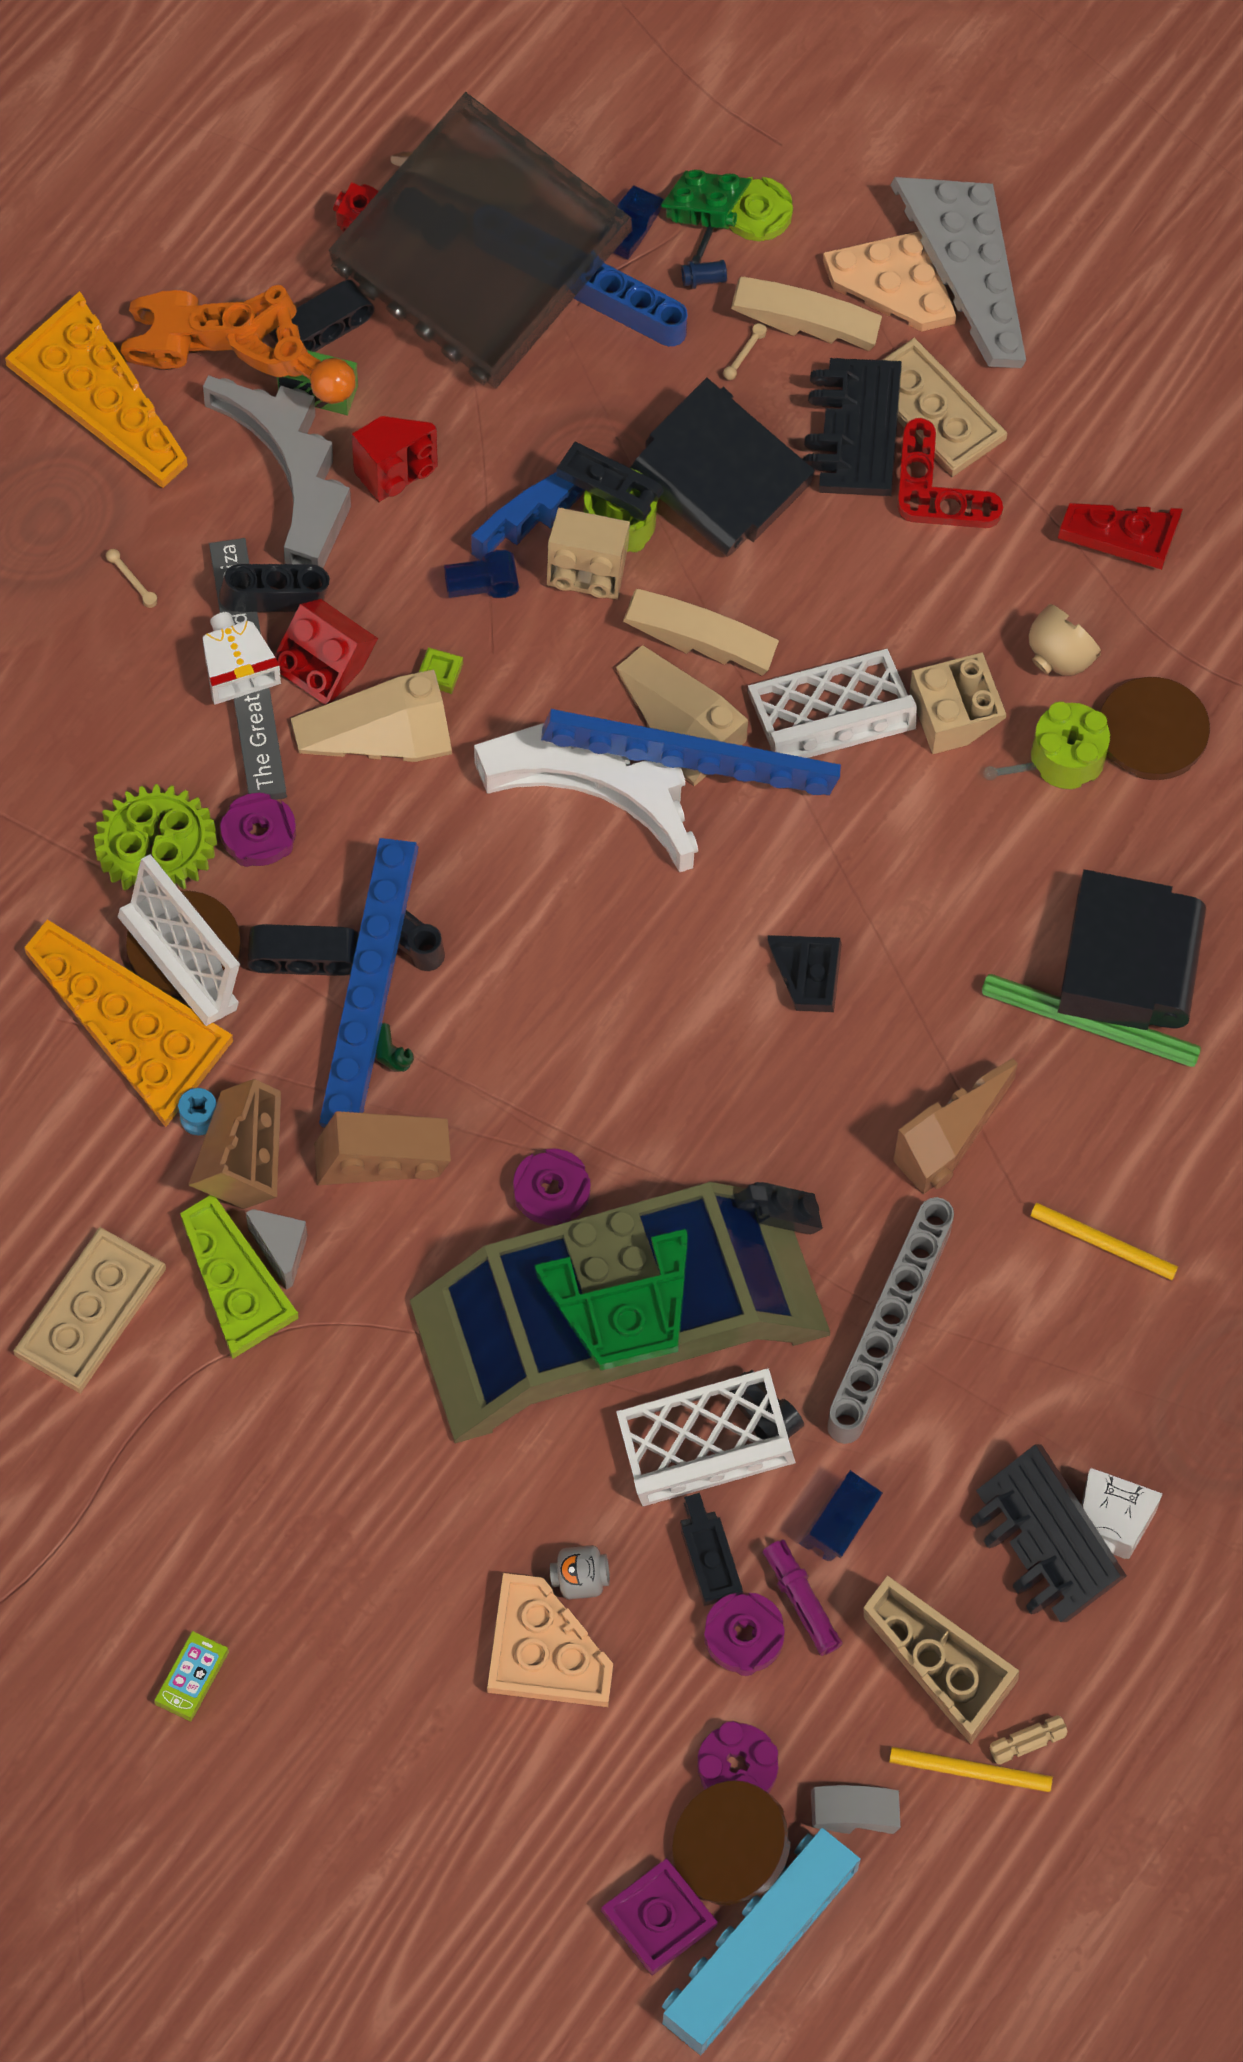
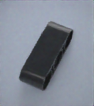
M349 279L340 282L297 307L296 315L291 320L293 324L298 326L300 339L308 351L316 352L368 321L373 315L375 307L354 280ZM276 328L269 334L272 337V339L276 343H278Z
M236 564L229 567L225 572L219 591V600L226 609L235 612H296L302 603L318 599L324 600L330 578L322 567L312 564Z
M256 925L250 928L247 966L252 971L266 974L351 975L359 934L354 929L348 927Z

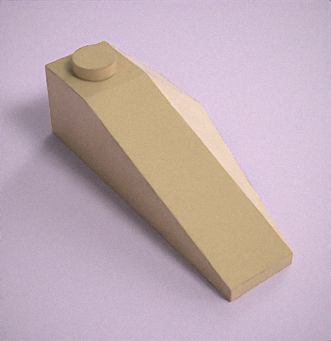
M642 645L616 667V671L634 704L639 707L645 717L648 728L743 745L746 742L748 719L721 695ZM681 767L684 778L693 786L707 776V774H703L698 770Z
M434 669L391 679L291 718V725L299 754L343 757L348 753L368 755L369 759H381V756L403 757V761L410 762L452 754L443 700Z

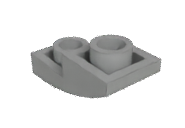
M849 1785L819 1786L811 1790L812 1828H824L825 1830L850 1834L855 1828L894 1834L901 1828L899 1790Z

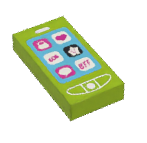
M192 1631L155 1698V1705L192 1722L229 1653L228 1647Z

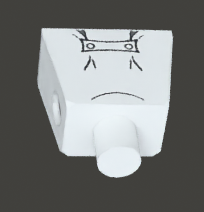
M1090 1468L1084 1488L1082 1507L1113 1555L1129 1559L1156 1514L1163 1493Z

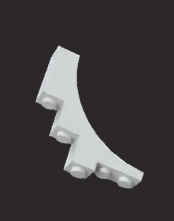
M544 723L474 745L475 765L487 794L515 787L549 786L573 789L602 798L627 811L645 825L666 848L679 873L693 868L694 853L698 852V846L693 832H686L682 823L685 821V816L680 802L681 787L685 786V778L681 767L670 768L661 763L646 760L630 765L629 759L625 756L609 753L597 754L588 749L572 746L560 747L551 742L541 741Z

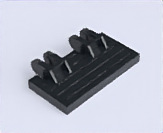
M830 358L829 369H816L811 372L810 381L813 385L843 387L842 390H811L808 396V401L811 405L842 407V409L826 408L824 433H811L805 436L804 445L808 449L837 451V454L809 453L803 458L814 470L836 472H820V493L892 496L902 361Z
M1042 1444L1033 1445L976 1490L984 1504L987 1505L972 1516L970 1521L974 1527L977 1528L988 1524L1001 1512L1007 1517L1005 1522L990 1532L983 1540L989 1549L1004 1542V1540L1019 1529L1022 1530L1019 1535L1009 1542L1025 1568L1029 1570L1014 1582L1013 1588L1016 1593L1019 1594L1030 1590L1033 1585H1036L1043 1578H1046L1050 1584L1049 1587L1032 1598L1026 1605L1031 1615L1042 1611V1609L1063 1595L1065 1598L1052 1607V1610L1060 1622H1068L1127 1577Z

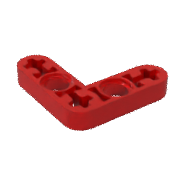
M915 418L909 421L905 426L902 442L897 505L901 517L906 521L915 523L991 528L997 525L1001 520L1003 502L995 493L932 487L936 429L933 423L924 418ZM916 430H923V435L925 436L922 452H915L916 438L913 435H915ZM913 462H920L927 468V473L921 478H914L908 474L907 466ZM911 497H917L918 503L924 505H919L918 510L913 511L910 510L911 507L908 503ZM931 498H936L934 513H929ZM946 499H954L960 504L961 509L954 515H948L941 510L940 504ZM967 501H972L970 516H965ZM983 503H989L990 509L996 511H991L990 516L986 517L983 516V511L980 509Z

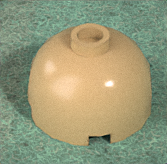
M1048 604L1031 625L1028 637L1029 645L1035 653L1032 661L1046 674L1053 670L1062 676H1074L1087 669L1101 655L1099 653L1101 649L1079 624L1075 626L1066 620L1069 615L1052 604Z

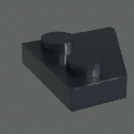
M768 935L767 941L796 1011L834 1012L842 947L840 938Z

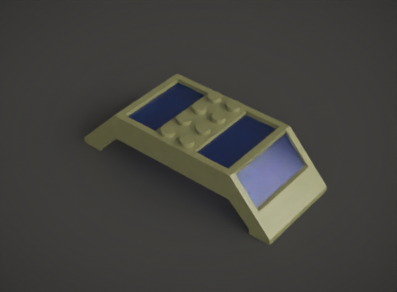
M708 1182L483 1246L410 1299L411 1309L455 1444L493 1433L495 1427L529 1405L757 1339L791 1342L792 1346L830 1336L826 1318L795 1232L759 1224L757 1213L737 1209L733 1194L739 1193L746 1188ZM686 1229L688 1245L679 1351L600 1371L538 1279L535 1265L570 1257L579 1294L659 1276L660 1273L651 1237Z

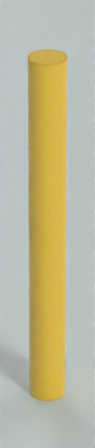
M1039 1203L1035 1204L1030 1217L1171 1281L1178 1270V1266Z
M897 1747L891 1748L889 1763L1044 1792L1051 1791L1053 1776Z

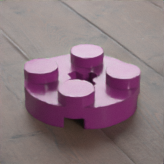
M265 793L247 794L234 800L229 806L230 810L225 814V817H222L220 824L222 843L226 851L235 858L240 866L269 865L288 856L293 850V843L296 837L295 818L290 807L282 800L280 803L277 800L271 799L270 795ZM260 823L262 828H269L260 836L249 833L253 830V824Z
M556 1148L545 1149V1153H539L535 1156L533 1154L527 1156L517 1167L513 1179L515 1205L526 1217L539 1224L556 1226L572 1221V1219L583 1212L590 1198V1178L585 1171L584 1164L574 1154ZM552 1180L559 1181L558 1188L561 1191L558 1193H545V1188L541 1186L543 1183L550 1184Z
M734 1593L721 1598L713 1605L706 1619L704 1642L710 1656L721 1667L737 1672L742 1676H749L756 1671L767 1668L777 1659L783 1648L785 1630L781 1612L772 1601L756 1593L737 1596ZM738 1625L742 1628L748 1625L754 1628L751 1634L753 1639L750 1641L746 1639L743 1641L738 1640L735 1627Z
M734 1721L726 1722L720 1728L712 1731L705 1738L699 1749L697 1766L701 1783L704 1789H707L712 1785L725 1781H744L754 1784L769 1793L777 1779L779 1768L778 1749L762 1730L749 1724H738ZM743 1756L746 1758L745 1764L749 1766L748 1770L739 1769L736 1774L731 1772V1763L727 1760L730 1757Z

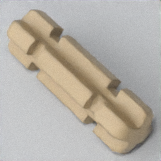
M1053 1716L1046 1719L1043 1725L1036 1723L1010 1734L1007 1740L1003 1737L993 1741L989 1747L990 1753L997 1764H1003L1012 1760L1015 1754L1017 1757H1020L1046 1746L1049 1740L1056 1742L1065 1738L1068 1733L1066 1724L1061 1716Z

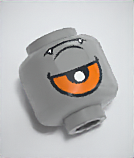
M594 1545L561 1549L557 1562L550 1563L552 1587H560L563 1597L569 1600L599 1596L603 1592L604 1586L610 1585L607 1554H600L599 1549Z

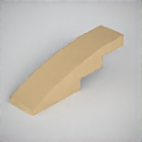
M742 276L738 279L731 309L792 336H795L801 330L831 344L837 338H840L867 351H870L875 346L882 316L814 291Z
M641 589L634 591L623 622L686 654L694 649L724 665L729 660H732L761 676L769 670L779 640L711 610Z

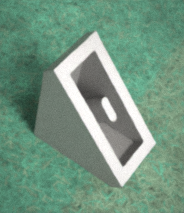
M255 1209L246 1212L249 1231L287 1290L294 1284L308 1237L306 1221Z

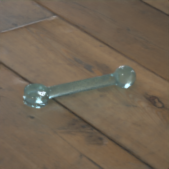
M1034 763L997 769L993 766H988L984 769L983 775L987 780H994L999 775L1036 770L1037 768Z

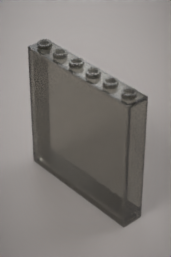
M465 92L331 246L329 253L332 261L331 267L344 279L353 278L360 284L358 286L359 289L372 300L379 298L387 305V311L394 318L401 322L406 319L414 325L413 330L424 341L430 343L433 340L442 347L441 352L455 364L459 361L469 368V374L482 385L488 382L497 389L632 231V225L629 215Z

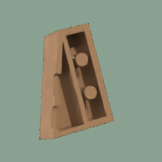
M252 1079L221 1091L189 1186L242 1209L277 1197L281 1108L280 1090Z
M336 1111L314 1143L317 1186L416 1178L428 1180L439 1177L451 1162L448 1119Z

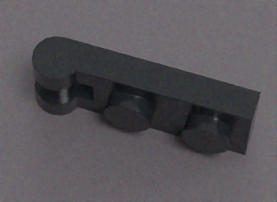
M576 441L557 467L558 477L627 510L632 517L641 521L645 520L651 512V503L658 501L664 492L663 487L657 481ZM635 489L641 494L639 497L630 494L631 490Z

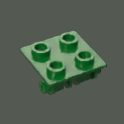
M703 170L685 171L661 206L667 208L666 217L672 219L673 223L698 226L701 221L702 226L708 227L711 221V227L728 229L730 226L734 227L736 225L737 213L732 212V209L752 181L751 178L739 177L736 174L718 175L705 173Z

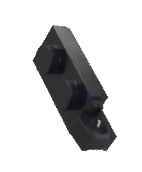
M755 1182L747 1186L745 1190L733 1194L736 1208L757 1213L759 1224L810 1235L823 1229L819 1205L814 1193L765 1182Z
M700 1493L684 1497V1507L688 1519L680 1521L681 1534L704 1606L714 1604L730 1594L736 1593V1596L743 1594V1588L720 1517L717 1518L715 1511L706 1513Z

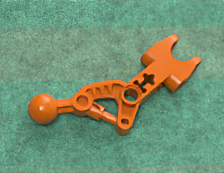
M274 285L267 291L244 302L198 305V298L192 293L172 290L142 296L130 303L129 311L133 314L135 321L152 326L145 334L128 338L122 343L120 352L127 362L159 369L180 368L186 365L189 351L234 350L239 359L271 376L284 377L289 375L297 377L303 375L310 379L314 395L325 403L336 404L343 402L351 396L355 389L354 371L344 360L329 358L320 361L308 353L300 339L298 326L293 324L291 320L296 315L297 308L282 285ZM277 328L278 343L275 349L263 343L262 340L267 334Z

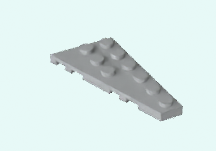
M894 177L890 186L895 195L900 194L906 208L904 212L909 221H914L922 235L920 241L943 284L950 286L955 296L953 302L959 312L963 311L972 327L969 332L989 367L1022 368L1026 362V356L993 184Z

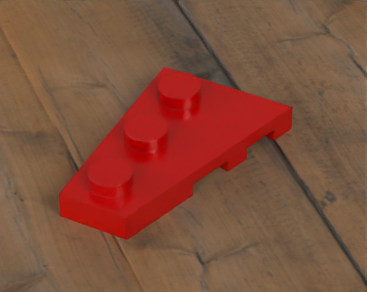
M1069 503L1059 530L1058 539L1162 570L1183 509L1170 508L1169 513L1151 512V507L1137 506L1136 511L1117 510L1113 505Z

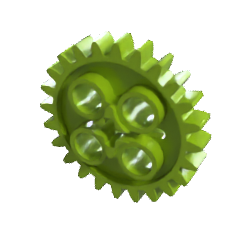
M155 784L152 793H147L145 788L140 786L139 796L134 797L130 792L126 791V802L122 803L116 799L112 800L114 812L103 810L104 821L96 823L98 834L94 835L97 861H100L103 873L109 872L112 883L121 879L122 888L125 891L133 884L135 885L140 861L150 854L173 883H177L182 889H186L185 879L187 877L198 881L197 869L208 871L207 859L215 857L214 846L217 845L214 820L210 819L208 808H201V802L198 797L191 801L189 800L187 790L176 796L174 786L172 785L167 789L166 793L160 792L158 784ZM163 814H165L164 817H163V819H162L161 822H160V832H161V835H158V833H159V821H160L161 816H162ZM143 819L148 820L146 822H138ZM177 827H185L180 830H174ZM131 850H137L135 853H127ZM166 858H174L169 861H163Z

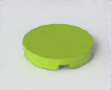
M748 177L751 178L752 182L732 209V212L737 213L736 225L729 228L733 233L747 240L765 241L774 239L784 233L791 224L793 214L791 194L783 184L772 178L762 177V180H753V177Z

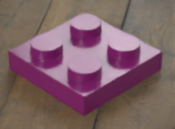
M667 1858L601 1907L603 1915L652 1976L711 1932L718 1924L717 1920Z

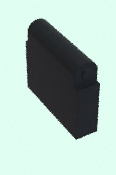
M707 377L650 433L646 448L630 467L657 481L664 489L660 499L726 557L735 552L747 538L754 542L809 487L815 472L811 466Z
M1083 869L1057 1013L1147 1031L1149 1024L1172 1029L1186 1026L1189 1023L1206 905L1198 898L1172 893L1173 886Z

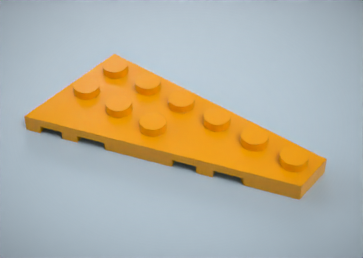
M80 291L5 358L8 368L160 487L164 488L188 466L187 457L168 427L158 417L155 407L140 389L139 382L114 343L108 339L100 321L95 314H92Z
M48 919L25 946V952L29 959L163 1125L167 1127L179 1111L178 1103L181 1096L186 1091L199 1086L231 1045L233 1035L215 1023L205 1026L191 1008Z

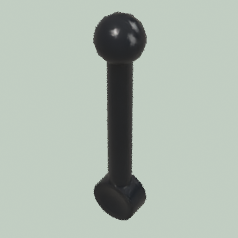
M711 221L704 233L697 253L692 259L694 264L701 263L702 256L715 228L711 227Z

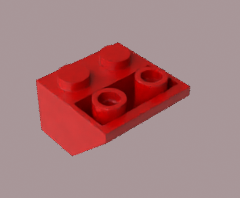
M380 416L352 433L354 473L378 502L387 497H394L400 494L407 485L418 478L424 479L428 477L438 467L437 428L431 422Z
M318 599L299 605L274 656L279 663L281 675L326 705L332 703L364 668L378 638L324 600Z

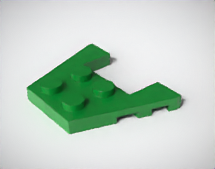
M686 1229L651 1237L660 1273L659 1276L579 1294L570 1257L535 1265L538 1279L600 1371L679 1351L688 1245Z

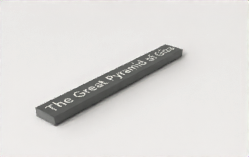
M241 538L209 543L220 613H230L235 625L251 621L260 632L257 612L230 611L219 600V591L227 569L236 564H249L246 539ZM270 687L234 698L248 794L265 793L269 794L270 798L274 800L287 798Z

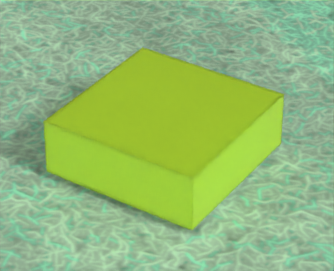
M428 647L419 672L434 669L440 691L452 694L463 666V657Z

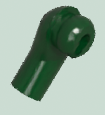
M382 1023L375 1059L394 1072H404L413 1063L414 1055L409 1048L404 1051L403 1047L398 1048L392 1045L390 1025Z

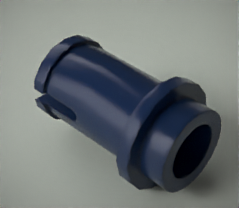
M720 260L699 264L688 261L687 265L681 266L683 286H690L691 289H696V285L727 282L725 261Z

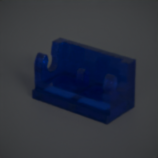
M850 1470L838 1482L799 1544L807 1550L813 1549V1547L821 1549L825 1553L823 1559L826 1561H832L836 1556L841 1558L883 1492Z

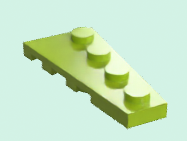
M209 1195L180 1213L184 1229L232 1359L299 1319L298 1312L216 1197Z

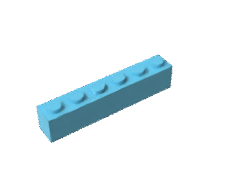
M821 1828L814 1837L811 1834H807L794 1851L797 1855L796 1859L789 1867H784L776 1882L762 1898L756 1895L750 1900L742 1911V1915L745 1917L736 1929L730 1925L716 1941L715 1945L719 1949L709 1960L706 1957H702L689 1973V1977L692 1980L684 1990L681 1991L679 1988H676L663 2003L662 2008L666 2011L663 2013L662 2024L700 2056L858 1871L861 1858L824 1828Z

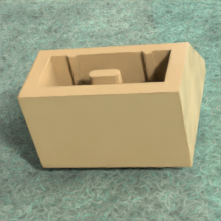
M558 507L548 542L547 586L556 587L563 591L572 590L587 593L598 598L618 600L629 544L630 522Z
M983 652L912 670L909 693L916 703V712L932 754L967 746L1006 718L1005 709Z

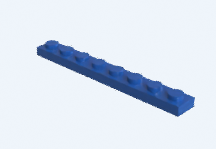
M555 709L550 710L542 727L541 741L551 742L560 747H578L588 749L597 754L609 753L625 756L633 761L646 760L661 763L670 768L682 767L698 770L707 775L719 774L734 777L744 782L756 781L766 783L775 788L803 790L812 795L824 794L830 796L840 778L841 764Z
M379 838L319 1121L322 1128L327 1126L336 1111L364 1112L419 849L416 842Z

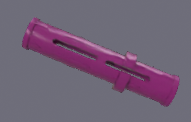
M784 1539L767 1546L762 1553L779 1580L777 1586L790 1599L805 1629L811 1636L819 1655L824 1656L837 1650L843 1642L807 1581L809 1575L806 1570L799 1567Z

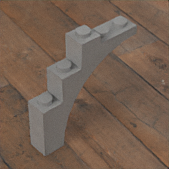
M208 375L203 385L205 407L231 417L252 431L271 450L284 470L294 502L292 524L284 545L285 564H312L323 568L351 508L350 488L341 482L333 479L325 480L333 463L332 442L326 440L323 436L308 434L316 416L314 396L298 388L290 389L280 386L276 397L264 390H252L237 385L230 379H218Z

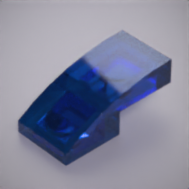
M633 185L618 203L616 215L600 233L597 245L629 260L653 225L662 208L661 204L664 199Z

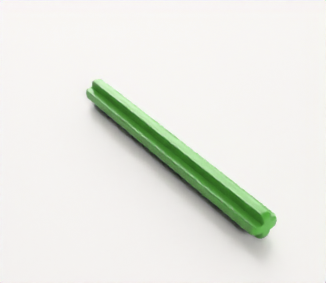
M993 974L987 975L982 987V994L1190 1067L1196 1065L1201 1052L1199 1045L1150 1028L1147 1031L1057 1013L1060 997Z

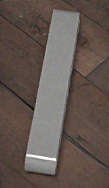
M929 1198L921 1205L832 1402L827 1428L832 1439L838 1443H852L862 1434L948 1241L954 1218V1210L952 1205L943 1198ZM935 1216L941 1218L944 1223L932 1225L926 1219ZM915 1249H923L927 1251L930 1256L926 1258H918L915 1255H913L912 1251ZM900 1282H909L915 1287V1289H913L912 1291H903L897 1286V1284ZM894 1315L901 1322L888 1324L883 1321L882 1317ZM879 1348L886 1355L875 1358L870 1356L867 1350ZM862 1381L869 1384L871 1389L863 1392L857 1391L853 1388L852 1384ZM841 1415H849L856 1422L852 1425H842L836 1418Z

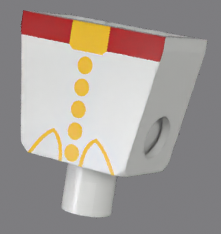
M228 612L216 614L211 618L210 623L213 632L205 634L202 638L214 705L281 684L279 663L253 622L246 621L235 625L231 614Z

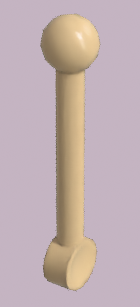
M757 323L753 326L751 338L732 365L724 369L723 376L725 379L733 380L736 378V370L756 341L766 336L767 328L764 324Z
M109 549L106 553L107 560L110 563H115L142 595L144 606L148 608L155 607L157 604L156 594L148 592L120 559L118 550Z

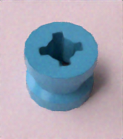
M202 1088L190 1089L179 1099L178 1109L181 1125L185 1131L192 1135H205L216 1107V1099L208 1090ZM194 1106H195V1107H198V1106L202 1107V1106H204V1108H203V1109H195Z

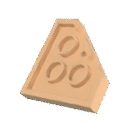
M920 231L833 250L823 254V263L833 290L844 295L847 292L865 300V305L888 316L891 314L909 321V326L921 332L952 325L956 321V314L947 289L920 241L922 238Z
M503 1573L487 1693L608 1707L613 1672L611 1660L604 1652L599 1650L588 1636L585 1628L554 1595L553 1589L544 1578Z

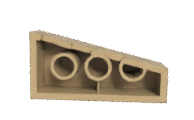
M887 1575L863 1607L864 1619L971 1745L1018 1682L1019 1670Z

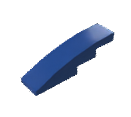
M557 472L524 490L496 511L471 535V554L483 562L505 538L518 545L539 521L551 529L558 507L570 509L585 490L558 477Z

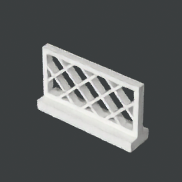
M888 649L748 685V694L773 752L809 758L916 729V703L912 695L908 696ZM883 663L886 669L882 678L865 672L867 667ZM838 674L852 677L847 687L830 682V680ZM859 680L875 686L870 696L854 691ZM804 683L817 687L811 697L797 692L795 689L798 685ZM824 690L840 695L835 706L818 700ZM882 690L889 691L898 696V699L887 702L877 700ZM773 692L782 697L778 704L774 706L762 701L760 695ZM789 699L805 705L800 715L783 709ZM847 699L864 705L863 708L853 711L842 709ZM812 708L829 714L828 717L815 721L807 718ZM778 717L794 723L792 727L774 731L772 725Z
M151 854L142 858L131 903L119 909L118 918L204 1025L207 1026L237 1010L239 1001L232 992L240 963Z
M769 1368L616 1411L637 1495L642 1506L796 1463ZM764 1381L767 1394L759 1407L741 1398L749 1385ZM738 1389L735 1394L730 1392L732 1390ZM718 1394L731 1400L721 1418L703 1409L708 1399ZM699 1400L697 1405L692 1403L693 1401ZM769 1403L771 1404L773 1414L766 1411ZM737 1404L755 1412L745 1430L727 1421ZM683 1405L693 1411L683 1428L665 1420L672 1407ZM658 1411H661V1413L659 1414V1416H657V1415L654 1414V1413H655V1412H658ZM699 1414L717 1423L707 1441L689 1432ZM645 1416L654 1421V1424L645 1439H642L630 1432L627 1420ZM761 1416L776 1423L779 1436L762 1440L751 1433ZM661 1425L679 1434L669 1452L651 1443ZM723 1427L741 1436L735 1448L724 1451L713 1445ZM685 1438L703 1447L697 1458L688 1462L675 1456ZM747 1440L753 1442V1443H751V1444L745 1445V1443L747 1442ZM633 1441L641 1445L637 1452L635 1451ZM647 1449L664 1457L658 1470L641 1474L639 1462ZM709 1451L715 1453V1454L706 1456ZM671 1462L677 1464V1465L668 1467Z

